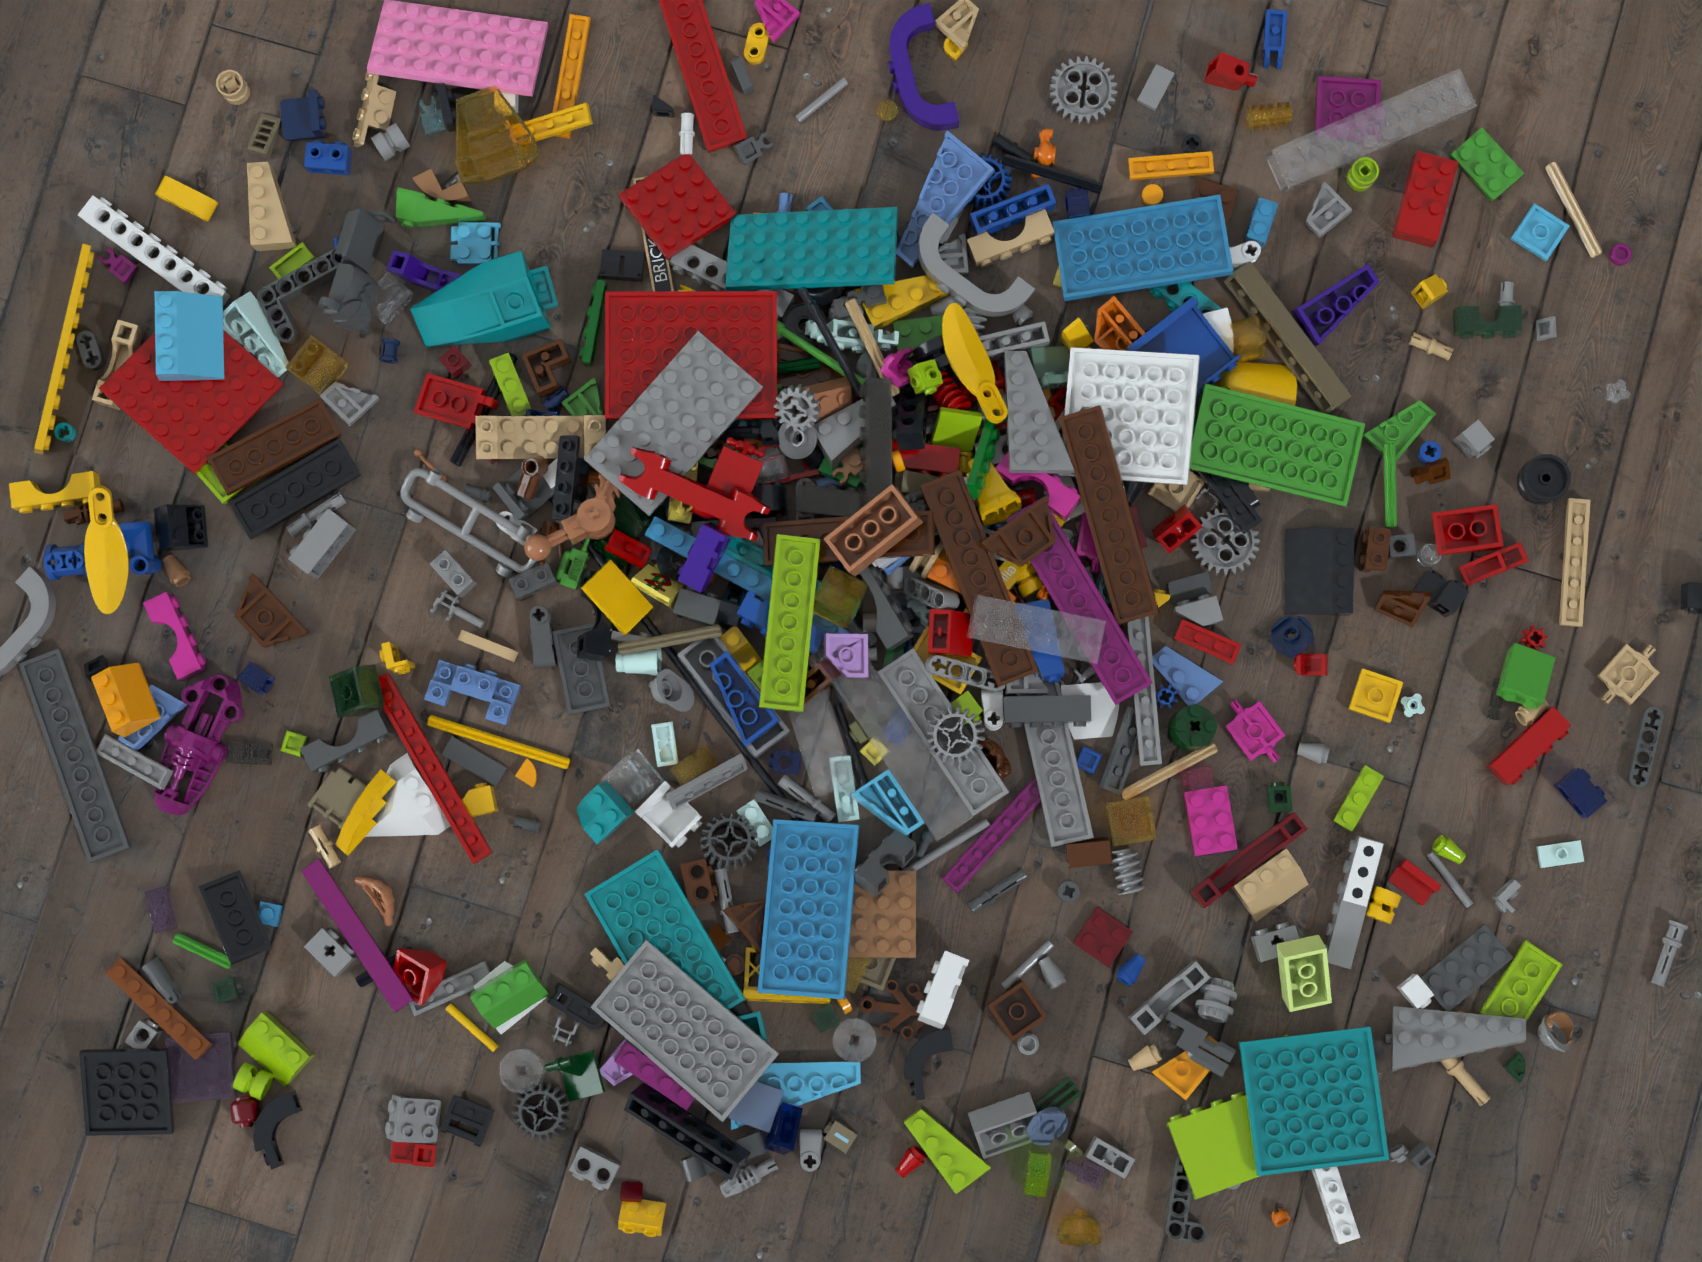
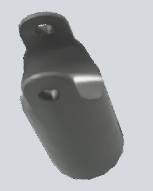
M159 957L152 959L142 967V970L153 986L164 996L168 1003L174 1004L181 1001L182 995L177 988L175 980Z

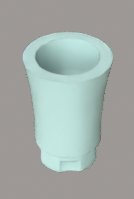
M661 648L621 655L619 652L616 653L617 672L657 676L662 670Z

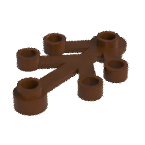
M893 979L888 980L885 987L888 992L894 995L900 1005L878 1002L868 995L863 996L859 1001V1008L864 1013H871L874 1010L899 1013L889 1022L880 1025L879 1031L883 1036H889L895 1027L911 1015H920L916 1012L918 1007H913L898 988L897 981ZM894 982L896 988L894 990L888 989V983ZM914 982L908 984V994L914 996L918 1003H920V1000L925 1001L926 998L921 993L919 985ZM911 985L917 986L918 990L916 993L909 991ZM866 1000L872 1003V1006L869 1009H866L863 1006V1003ZM917 1019L910 1026H904L901 1029L902 1037L905 1039L912 1038L914 1032L926 1023ZM884 1025L890 1027L889 1033L882 1032ZM909 1028L912 1031L911 1035L905 1036L903 1034L904 1029Z

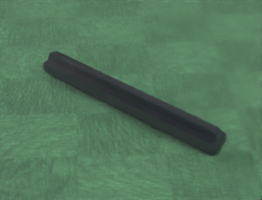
M1005 154L1002 159V164L1097 194H1100L1103 184L1091 179L1009 154Z

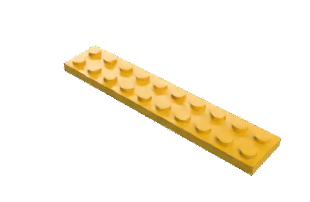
M82 244L37 434L34 453L43 454L44 450H49L51 436L48 435L49 429H54L56 415H53V410H58L61 395L57 393L58 389L63 390L66 375L62 374L63 368L68 369L70 354L67 351L68 348L73 349L75 334L72 333V330L78 327L80 313H77V309H82L85 293H82V288L87 289L90 273L86 272L87 268H92L94 252H91V246L87 244Z

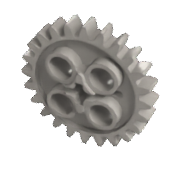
M1077 56L1075 63L1069 59L1068 66L1064 63L1061 64L1062 71L1059 69L1055 70L1056 76L1051 78V82L1054 84L1049 86V90L1053 92L1050 93L1049 98H1055L1052 101V106L1058 105L1056 113L1064 112L1063 119L1070 116V123H1072L1076 118L1078 119V125L1081 124L1082 119H1085L1088 125L1090 118L1097 122L1098 115L1104 118L1106 115L1105 111H1111L1109 104L1114 105L1115 99L1112 97L1117 96V91L1112 89L1117 87V83L1112 82L1115 77L1114 75L1108 76L1110 68L1102 69L1104 62L1096 65V58L1089 62L1088 56L1085 57L1084 61H1081L1080 57ZM1083 73H1086L1084 106L1080 108ZM1070 76H1076L1079 79V81L1073 83L1068 78ZM1091 78H1096L1099 80L1100 83L1097 85H1093L1090 83L1089 80ZM1069 96H1073L1077 99V101L1075 103H1070L1067 101L1066 98ZM1094 98L1098 103L1090 105L1087 100Z
M1215 508L1213 515L1210 512H1206V519L1203 517L1199 518L1202 528L1192 535L1196 539L1190 540V544L1196 545L1191 549V553H1198L1194 560H1202L1200 567L1207 565V572H1210L1212 568L1215 569L1216 576L1219 571H1222L1224 577H1226L1228 571L1234 576L1236 569L1242 573L1244 571L1243 565L1250 567L1251 563L1249 560L1254 561L1256 556L1253 553H1258L1259 548L1254 546L1260 543L1259 539L1254 538L1259 534L1258 531H1252L1251 529L1244 534L1225 508H1223L1221 513ZM1226 523L1230 530L1222 531L1219 528V524ZM1212 538L1215 541V545H1206L1204 539ZM1242 538L1245 541V545L1238 546L1235 543V539ZM1225 539H1227L1229 541L1228 544H1221L1222 540L1224 541ZM1220 553H1228L1230 555V560H1222L1220 558Z

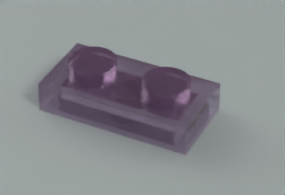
M168 886L145 891L154 932L160 933L177 928L178 925Z

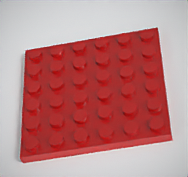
M225 331V380L159 381L156 376L154 333L99 387V390L196 475L208 463L207 457L220 451L284 384Z

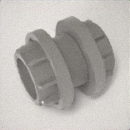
M1210 977L1199 988V991L1204 994L1203 1000H1196L1195 1007L1198 1008L1199 1017L1217 1023L1227 1022L1228 1017L1233 1016L1234 1011L1233 1008L1228 1006L1229 1001L1237 999L1233 983L1220 978Z

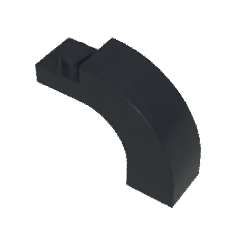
M950 1028L938 1029L925 1034L915 1042L907 1055L904 1066L905 1080H914V1082L910 1083L911 1096L916 1095V1101L925 1099L922 1081L924 1063L936 1053L953 1051Z
M296 1090L281 1095L268 1103L259 1114L255 1123L253 1133L255 1151L264 1149V1160L267 1166L270 1165L271 1170L284 1165L276 1140L279 1124L286 1117L303 1111Z

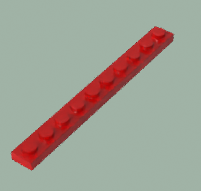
M385 673L371 682L370 686L472 864H477L491 855L493 851L389 673Z

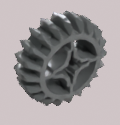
M722 813L720 821L717 817H713L712 821L714 824L707 822V829L702 830V834L705 837L700 838V842L704 844L701 846V851H707L704 854V858L712 857L709 861L710 865L718 862L717 869L725 865V871H729L730 865H733L734 870H738V863L745 867V860L751 862V855H755L757 851L753 847L758 846V841L754 840L758 835L757 833H750L754 830V826L746 827L749 820L745 819L741 822V815L733 819V813H729V818H725V815ZM727 827L725 834L712 837L716 831ZM733 828L741 831L746 839L735 835ZM730 833V839H732V843L730 845V850L728 851V845H726V841ZM712 845L722 848L725 856L717 853ZM746 847L742 853L731 857L733 850Z
M544 1082L539 1083V1089H537L535 1083H532L531 1091L527 1087L523 1088L525 1096L521 1093L517 1095L521 1102H513L514 1106L519 1107V1109L512 1110V1114H518L519 1116L513 1119V1123L520 1121L521 1125L517 1127V1130L525 1128L524 1137L529 1132L532 1133L530 1137L532 1141L535 1140L537 1135L539 1142L544 1141V1135H546L548 1141L552 1140V1133L558 1137L560 1132L557 1128L565 1130L566 1126L562 1122L568 1123L570 1121V1118L564 1116V1114L571 1113V1109H564V1106L569 1105L570 1101L562 1102L561 1099L566 1094L563 1093L558 1096L559 1087L551 1091L552 1083H549L546 1089H544ZM543 1094V1098L538 1105L527 1104L531 1096ZM550 1097L556 1102L558 1113L549 1107ZM543 1105V1111L546 1112L547 1115L544 1114L542 1118H540L539 1112L535 1109H539ZM525 1110L533 1115V1126L528 1123L525 1117ZM544 1119L557 1120L551 1128L540 1129Z

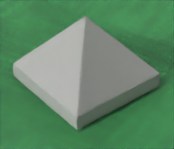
M1555 316L1536 320L1537 341L1557 337Z

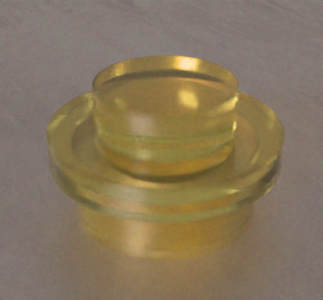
M885 100L878 105L877 114L883 121H892L898 114V107L893 101Z

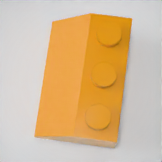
M140 663L108 667L91 677L113 733L125 738L161 718Z

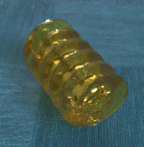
M1278 102L1276 108L1273 103H1269L1268 108L1265 104H1261L1259 109L1257 105H1253L1251 111L1247 106L1246 119L1251 133L1254 132L1255 126L1261 132L1263 125H1266L1267 130L1270 131L1271 124H1274L1276 130L1279 129L1280 123L1283 124L1284 129H1287L1288 122H1292L1290 102H1285L1284 106L1281 102Z

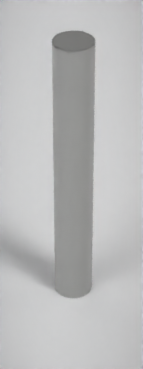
M842 78L802 110L795 116L796 120L801 123L848 85L846 79Z
M1431 851L1427 854L1428 859L1465 907L1471 906L1473 904L1472 900L1435 852Z
M1049 940L1044 943L1001 985L1008 990L1048 953L1054 945Z

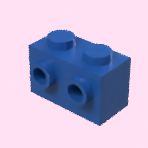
M314 140L313 143L306 142L304 167L309 173L350 176L352 150L346 143L334 142V144H326V142L321 140Z

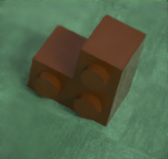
M561 338L522 354L538 395L542 398L556 392L559 386L553 370L572 363Z
M827 659L819 662L813 668L808 664L804 705L813 701L842 676Z

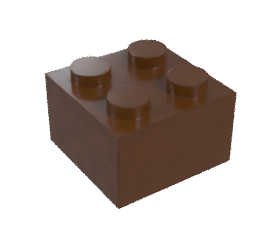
M1023 980L986 1004L1011 1042L1048 1018Z

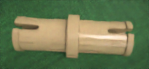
M1416 332L1412 334L1411 341H1409V345L1426 351V354L1430 355L1432 353L1447 361L1450 359L1451 352L1454 349L1436 342L1437 339L1435 338L1429 339Z
M321 825L310 829L308 832L318 847L316 850L318 853L321 852L328 868L330 869L340 864L341 860H339L332 847L333 843L328 840Z

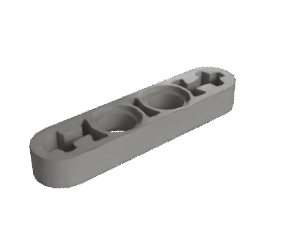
M934 655L929 657L925 663L926 670L932 675L987 691L999 692L1006 686H995L994 688L993 683L985 682L986 678L994 679L991 670L947 657ZM938 660V664L947 666L945 669L937 668L934 670L935 667L932 666V662ZM954 665H958L961 668V674L958 677H954L951 673V668ZM975 670L981 675V679L977 683L971 680V673Z

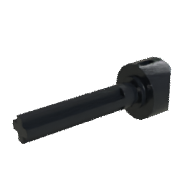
M762 418L761 426L728 427L718 440H727L730 437L734 439L761 438L764 446L779 445L778 432L782 423H779L781 418Z

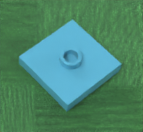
M1534 203L1510 239L1546 262L1570 225Z

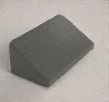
M1209 572L1166 583L1171 605L1213 593Z

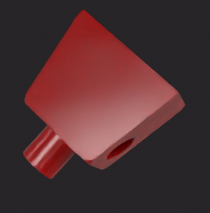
M1220 52L1209 62L1204 83L1237 91L1243 85L1254 87L1257 75L1248 72L1250 67L1248 62Z

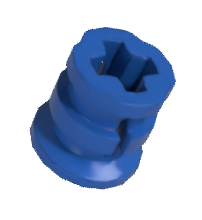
M1434 441L1425 442L1418 450V460L1424 464L1436 461L1441 456V447ZM1431 451L1432 455H1426L1425 452Z

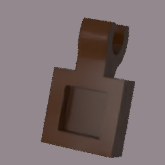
M1446 457L1426 463L1425 469L1416 467L1410 470L1411 478H1414L1415 484L1428 481L1431 485L1451 479L1449 461Z

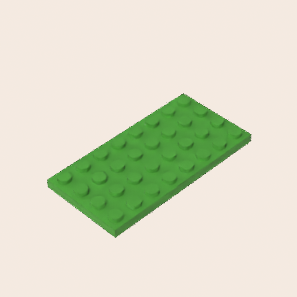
M1205 383L1201 390L1194 421L1190 469L1347 507L1365 423Z

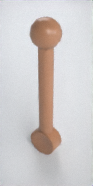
M420 449L414 451L415 457H419L430 469H435L422 455ZM442 475L441 479L446 482L447 477Z

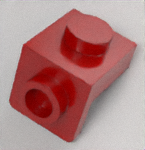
M1297 654V658L1294 659L1296 674L1300 676H1328V655Z

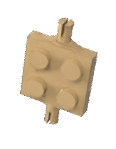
M1625 644L1597 675L1609 689L1601 698L1604 703L1609 704L1615 696H1619L1631 705L1660 672L1648 660L1656 651L1655 648H1652V645L1649 644L1642 653H1639L1628 644Z

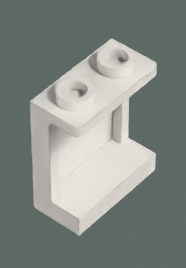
M664 781L635 813L646 821L671 848L675 846L679 848L687 840L685 836L691 830L695 832L703 824L700 821L703 817L689 803L673 810L666 794L675 789L668 782Z

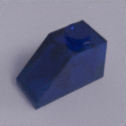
M785 1102L781 1103L771 1130L767 1134L765 1149L783 1155L794 1151L803 1108Z

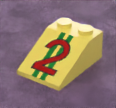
M648 564L632 578L631 582L637 589L671 609H674L680 588L686 589L683 583L675 579L671 580L668 578L669 576L665 577L660 572L659 565L657 564L653 567Z

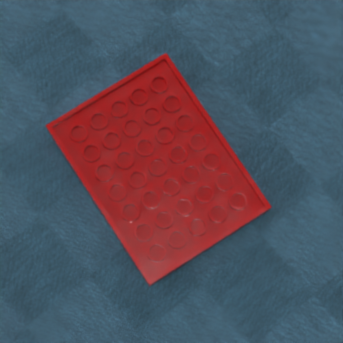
M777 291L605 292V420H619L698 331L763 386L759 394L736 419H777V416H775L777 408L774 407L777 403Z

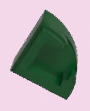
M1518 1051L1503 1067L1520 1083L1525 1075V1059L1521 1052Z

